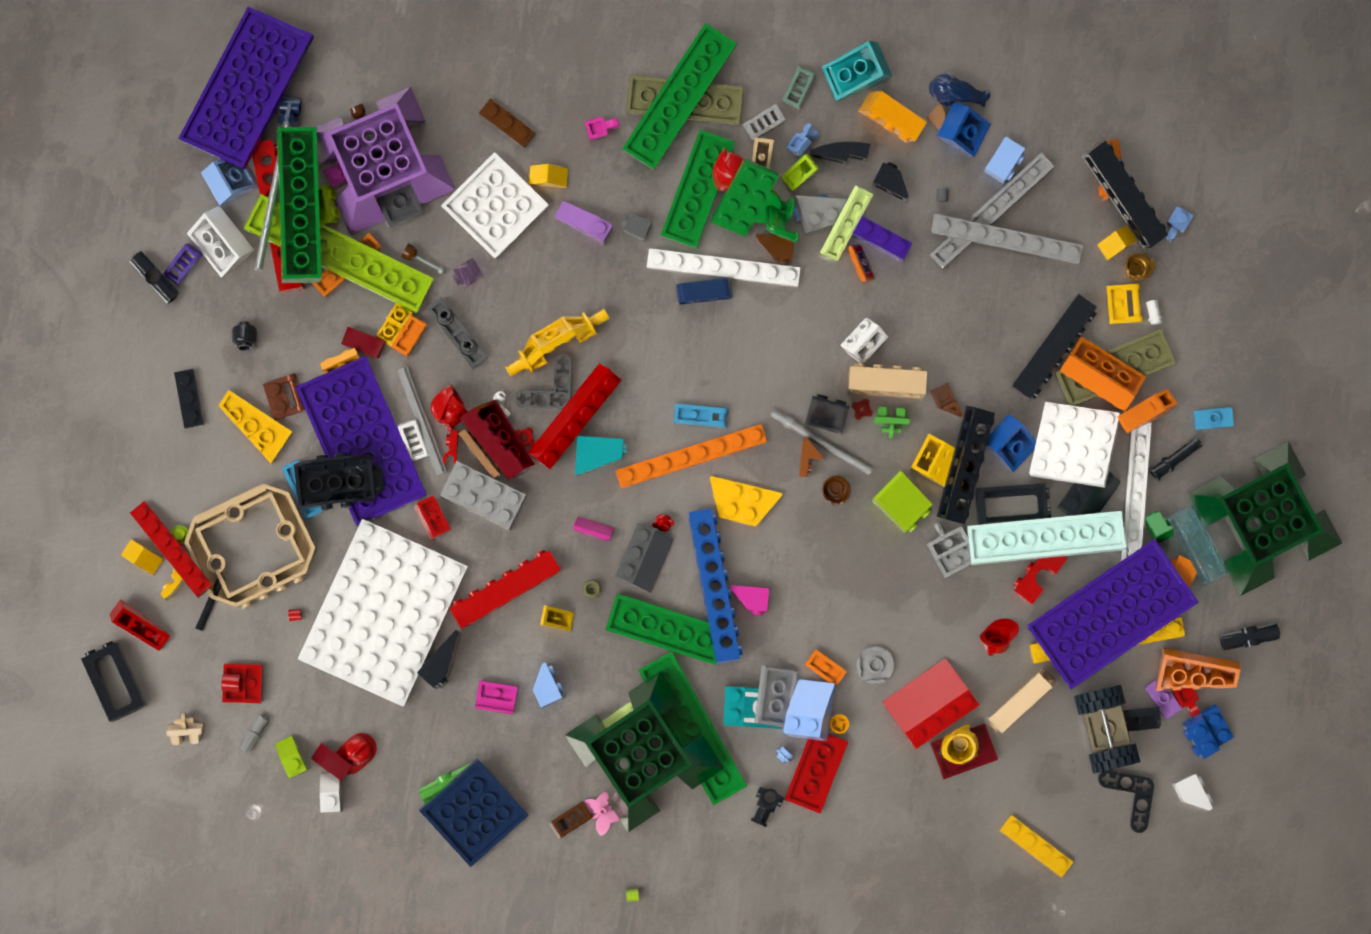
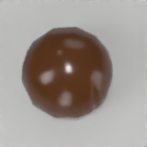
M831 476L823 483V497L832 505L843 504L850 497L851 486L842 476Z

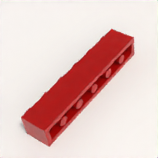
M599 363L528 453L550 470L622 380L610 369Z
M545 550L535 554L536 558L530 562L528 559L523 561L515 571L511 569L502 574L503 578L498 581L495 579L485 584L486 588L481 591L479 589L472 591L468 594L469 598L464 601L459 599L452 603L453 607L450 608V611L462 630L562 572L550 550L547 552Z

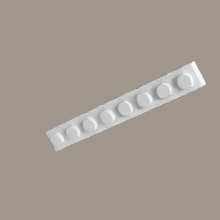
M649 248L647 268L791 287H798L800 267Z
M1152 422L1132 431L1130 435L1123 525L1126 550H1121V561L1142 547Z

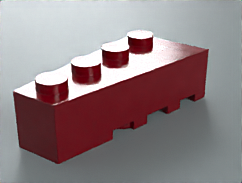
M496 399L476 406L460 417V420L509 480L521 475L535 465Z

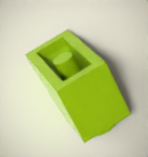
M292 735L275 743L281 763L290 779L309 770Z

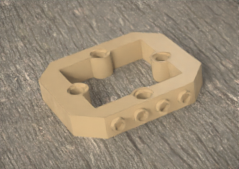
M261 484L193 517L184 542L192 560L214 586L217 577L222 585L218 596L214 595L212 588L207 591L210 598L237 608L242 607V609L252 606V602L257 599L262 601L270 597L269 593L275 590L281 592L287 589V585L292 582L297 584L305 580L304 576L308 575L317 551V547L292 495L287 491L266 484ZM271 500L281 520L276 527V534L284 541H291L299 560L272 573L264 572L258 577V580L231 592L226 580L223 578V573L228 567L227 560L218 554L213 555L203 532L227 520L232 523H241L246 517V511ZM238 508L240 515L237 518H232L231 511ZM290 526L291 533L284 536L282 534L283 527ZM220 559L222 565L219 569L215 570L212 564L215 560ZM267 577L273 579V584L270 587H265L263 583Z

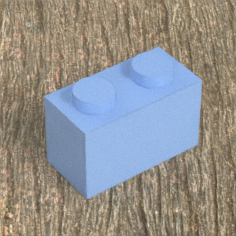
M1005 137L984 172L1001 183H1004L1006 179L1010 181L1015 173L1013 170L1015 164L1020 165L1025 157L1023 154L1025 148Z

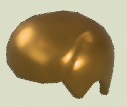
M1134 253L1125 261V272L1134 281H1144L1155 270L1154 259L1148 258L1145 253Z

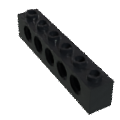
M966 405L936 517L961 524L966 523L969 517L970 504L974 498V489L979 480L980 467L984 461L986 445L989 443L990 430L994 424V412Z

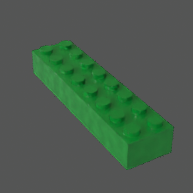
M278 127L277 160L282 283H320L322 273L316 127Z

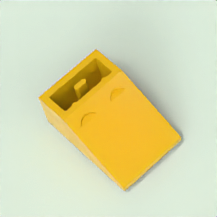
M928 434L910 470L945 487L955 448Z

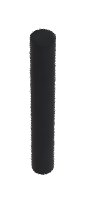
M218 577L212 588L215 596H218L222 587ZM210 596L195 627L200 631H203L216 601L211 599Z

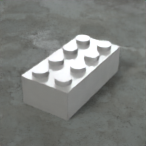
M456 461L440 494L441 498L509 531L527 497L526 494Z

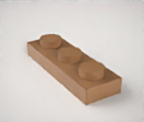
M465 429L458 433L490 476L495 480L499 478L500 474L498 471L501 469L494 461L490 463L487 459L489 454L482 446H477L475 443L477 439L470 431L467 433Z

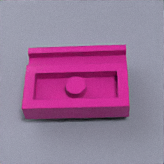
M479 681L475 709L513 715L518 687Z

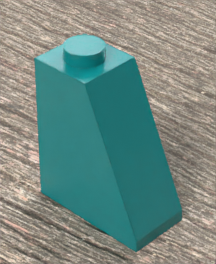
M577 436L575 476H581L623 460V455H627V444H624L623 439Z

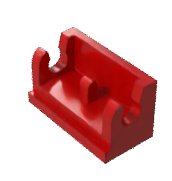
M434 495L416 503L414 508L431 541L451 530Z

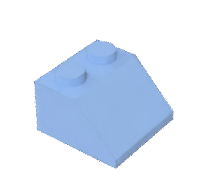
M223 160L212 162L201 172L219 205L232 202L258 187L248 167L244 170Z

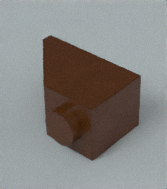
M756 234V242L773 261H777V264L788 265L789 262L793 261L794 243L777 235Z

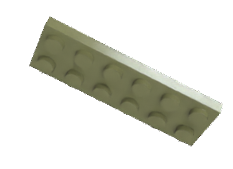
M630 75L626 114L644 116L668 79ZM711 84L688 120L739 126L743 87Z
M1162 329L1106 351L1144 376H1149L1176 364ZM1061 371L1055 372L1068 405L1076 406L1098 397L1096 393L1083 387L1074 379L1067 377Z

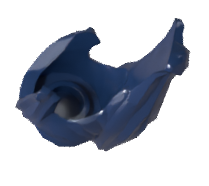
M942 73L936 76L929 84L931 96L937 102L946 106H952L953 103L950 102L958 100L959 102H971L985 107L986 101L990 98L988 90H977L951 73Z

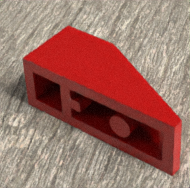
M121 599L109 614L113 624L158 651L161 650L170 637L166 631Z

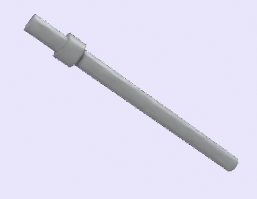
M775 409L772 412L771 417L783 423L784 427L795 430L868 475L871 473L873 468L796 423L792 417H786Z

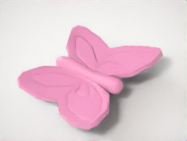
M607 792L600 794L596 800L586 799L583 801L590 813H596L593 815V819L598 818L596 830L599 835H604L609 830L611 823L620 820L614 810H611V805H608L607 799H609V795Z

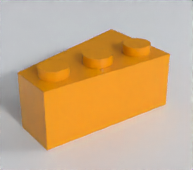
M883 91L869 92L858 112L882 125L887 131L897 134L898 138L906 143L908 141H916L927 123Z

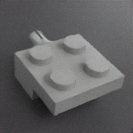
M942 522L934 525L939 536L934 541L928 543L927 547L944 578H947L971 565L969 539L962 526L946 532Z

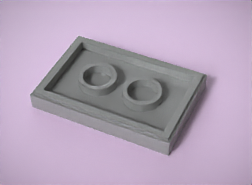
M771 666L761 667L754 723L784 728L786 713L797 685L798 671Z

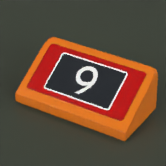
M849 246L847 251L861 284L874 280V274L862 246Z

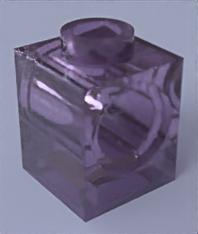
M473 258L453 269L455 282L457 285L462 284L463 288L483 277Z

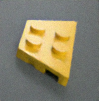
M710 476L718 517L756 527L782 497V493Z

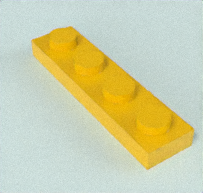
M1012 815L1009 816L999 830L1060 877L1064 876L1073 863L1072 860Z

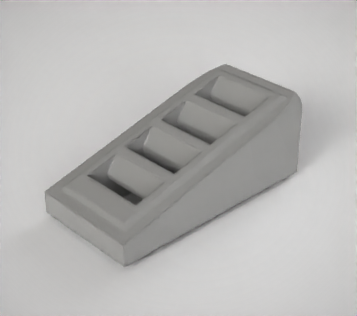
M777 104L744 123L743 126L751 140L754 141L755 137H761L784 124L786 120ZM773 112L778 119L776 122L771 115ZM766 116L768 117L769 121L771 122V125H769V126H768L766 120L764 119V117H766ZM760 120L762 122L763 126L765 127L763 130L761 129L757 121ZM754 124L758 133L755 134L750 125Z

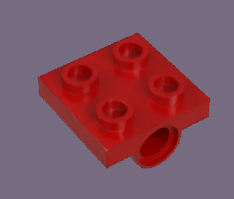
M224 664L221 681L222 702L262 704L263 665Z

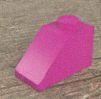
M730 586L731 592L746 610L752 611L751 615L763 616V612L767 613L769 588Z

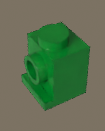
M1155 511L1146 517V526L1158 544L1174 536V529L1172 525L1170 526L1166 516L1162 517L1160 512Z

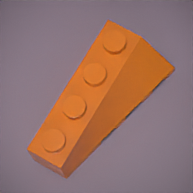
M1163 647L1156 691H1162L1163 689L1181 690V688L1200 689L1205 687L1237 688L1241 671L1240 664L1237 661Z

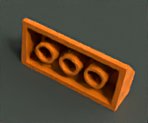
M1082 336L1060 369L1067 377L1074 379L1083 387L1093 391L1099 397L1104 398L1124 412L1146 379V376Z

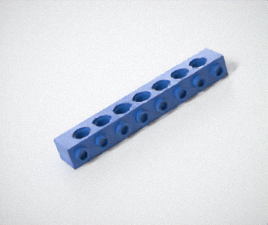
M711 508L692 511L688 513V520L716 665L737 662L740 660L743 652L741 644H737L736 637H739L738 626H734L733 618H736L734 606L730 607L729 603L732 595L730 588L726 587L725 582L728 580L727 569H723L722 562H725L723 550L719 551L718 543H721L720 533L715 530V525L717 524L716 513H712ZM707 526L710 529V533L702 534L700 528ZM705 545H711L714 548V551L712 553H706L703 547ZM714 563L717 566V570L710 572L707 569V565ZM718 582L721 585V589L715 591L711 588L710 584ZM716 601H722L725 607L723 609H717L715 608L714 603ZM721 619L726 620L728 627L720 628L718 621ZM728 638L731 640L732 645L724 647L721 640Z

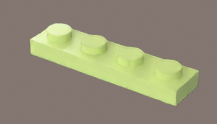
M855 185L820 251L821 254L834 260H839L873 196L872 192Z

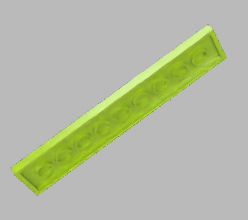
M260 195L244 226V230L259 237L262 234L268 197ZM276 202L268 241L280 247L279 203ZM320 223L322 268L415 313L418 312L434 278Z

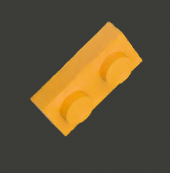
M355 348L347 349L340 355L325 359L320 365L325 374L360 357Z

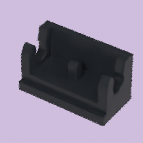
M1160 707L1123 710L1128 731L1159 729L1161 726Z

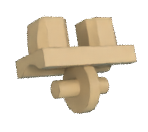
M181 713V719H174L175 725H168L166 733L167 737L170 736L172 745L182 744L183 735H189L191 744L200 743L204 725L203 723H194V718H187L186 713Z

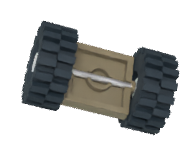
M1117 685L1074 696L1078 715L1085 714L1084 719L1093 754H1089L1093 774L1140 763L1136 743L1131 744L1123 707L1118 706L1126 704L1122 686Z

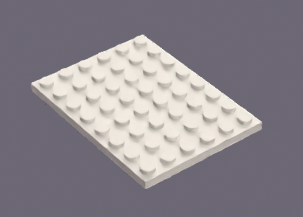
M362 519L298 660L404 707L418 677L417 672L423 666L468 566Z

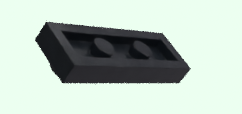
M194 369L174 372L184 429L204 426Z

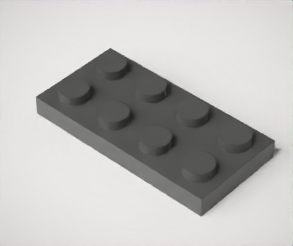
M393 144L390 149L392 151H397L395 145ZM376 151L373 154V158H380L383 152ZM362 158L358 159L360 165L362 166L365 163V160ZM382 169L380 175L387 176L390 173V169ZM411 184L376 199L388 228L421 216L424 213Z

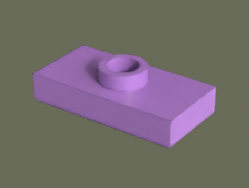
M1156 679L1144 687L1156 707H1160V713L1167 720L1182 710L1169 689L1156 691Z

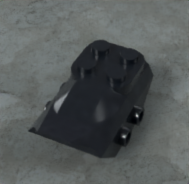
M337 453L335 457L328 458L327 455L316 456V459L294 464L299 510L321 507V510H331L333 506L341 505V508H349L355 503L376 501V496L385 490L382 467L376 465L371 460V455L347 456V453Z

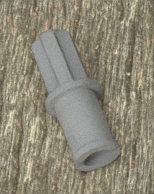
M257 715L250 730L247 729L248 733L240 745L241 750L246 753L251 751L257 739L261 738L259 735L266 723H268V720Z

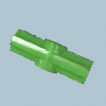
M470 763L453 772L450 771L436 778V781L418 789L423 802L426 804L469 766Z

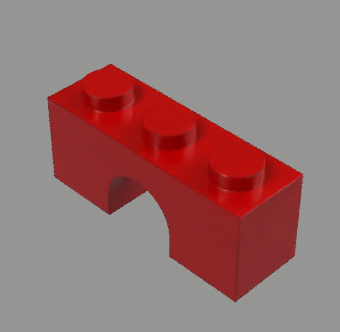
M1064 556L1039 558L1035 563L1030 562L1024 570L1027 574L1023 579L1019 577L1013 584L1015 587L1013 593L1030 606L1033 605L1044 590L1036 582L1037 573L1041 570H1046L1056 575L1067 558Z

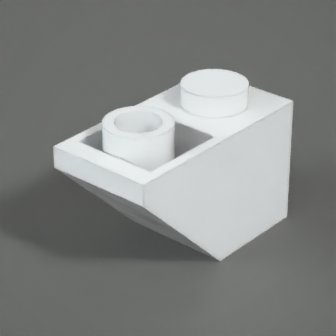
M1192 774L1173 784L1181 802L1206 811L1213 809V800L1209 793H1205L1203 789L1205 784L1200 776L1197 777L1196 774Z

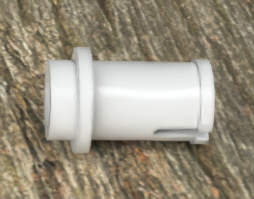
M1158 300L1146 302L1149 313L1148 322L1151 325L1161 324L1163 316L1160 314Z

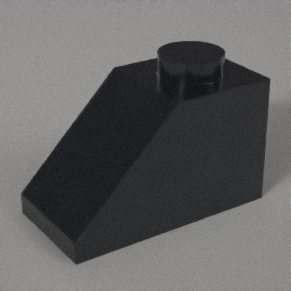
M883 162L872 186L906 202L909 195L901 171L897 169L898 166L895 164Z

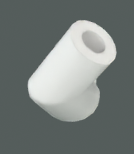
M498 391L493 396V400L496 399L508 418L511 413L505 408L506 394L503 391Z

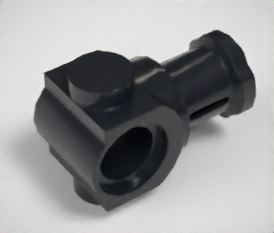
M759 787L755 796L759 798L756 804L758 809L754 818H751V821L767 827L766 822L770 813H774L776 807H781L785 797L779 795L774 789ZM767 792L775 794L774 802H766L764 796Z

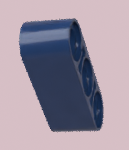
M729 278L676 284L678 304H693L733 298L731 279Z

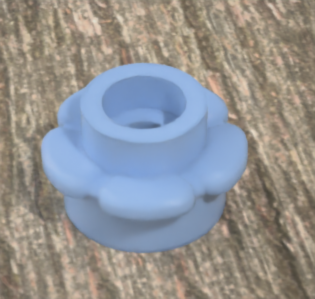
M784 746L776 750L778 752L776 756L784 764L786 762L791 763L790 760L794 756Z

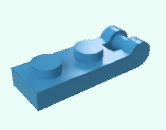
M675 404L674 424L727 428L726 415H728L729 409ZM713 414H719L718 421L712 420Z

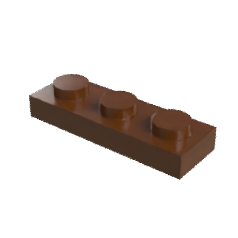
M491 98L479 112L480 116L522 148H525L536 134Z

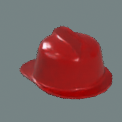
M1007 618L992 622L980 634V640L988 651V655L992 656L1006 652L1011 641L1019 633V626L1015 621Z
M359 733L349 738L337 750L338 755L353 764L347 773L348 775L359 772L374 758L377 751L376 742L370 735Z

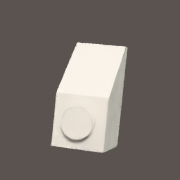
M330 773L320 775L321 813L342 811L341 780Z

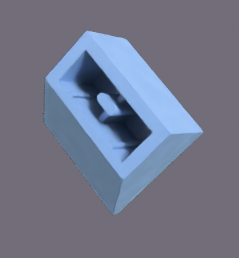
M546 662L541 665L533 688V692L542 709L562 700V695L565 694L560 682L556 684L553 678L557 675L552 665L548 666Z

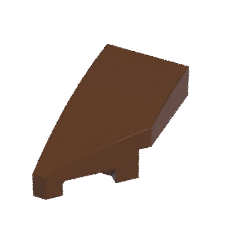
M948 383L930 390L937 408L959 417L963 416Z

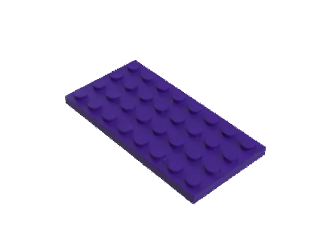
M247 7L178 139L185 144L245 170L314 39L313 34Z
M366 356L296 386L321 447L328 458L335 457L337 453H347V456L371 455V460L376 465L382 467L385 490L376 496V501L352 504V507H349L357 527L362 519L371 521L427 496Z
M1153 539L1026 627L1067 686L1072 690L1191 609L1199 601L1156 540Z

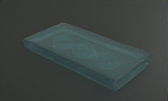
M1193 505L1168 517L1204 586L1228 574Z

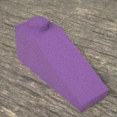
M565 201L562 202L554 216L555 219L603 245L613 230L611 223Z

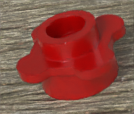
M528 427L524 430L518 429L515 431L523 446H533L535 444L532 428Z
M667 514L658 515L656 522L652 523L653 528H658V530L663 532L669 531V528L675 525L674 520H671V517Z

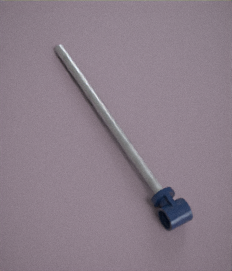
M283 96L280 102L281 115L278 119L280 125L283 127H296L297 119L294 116H300L302 98ZM277 158L255 264L256 271H262L278 193Z

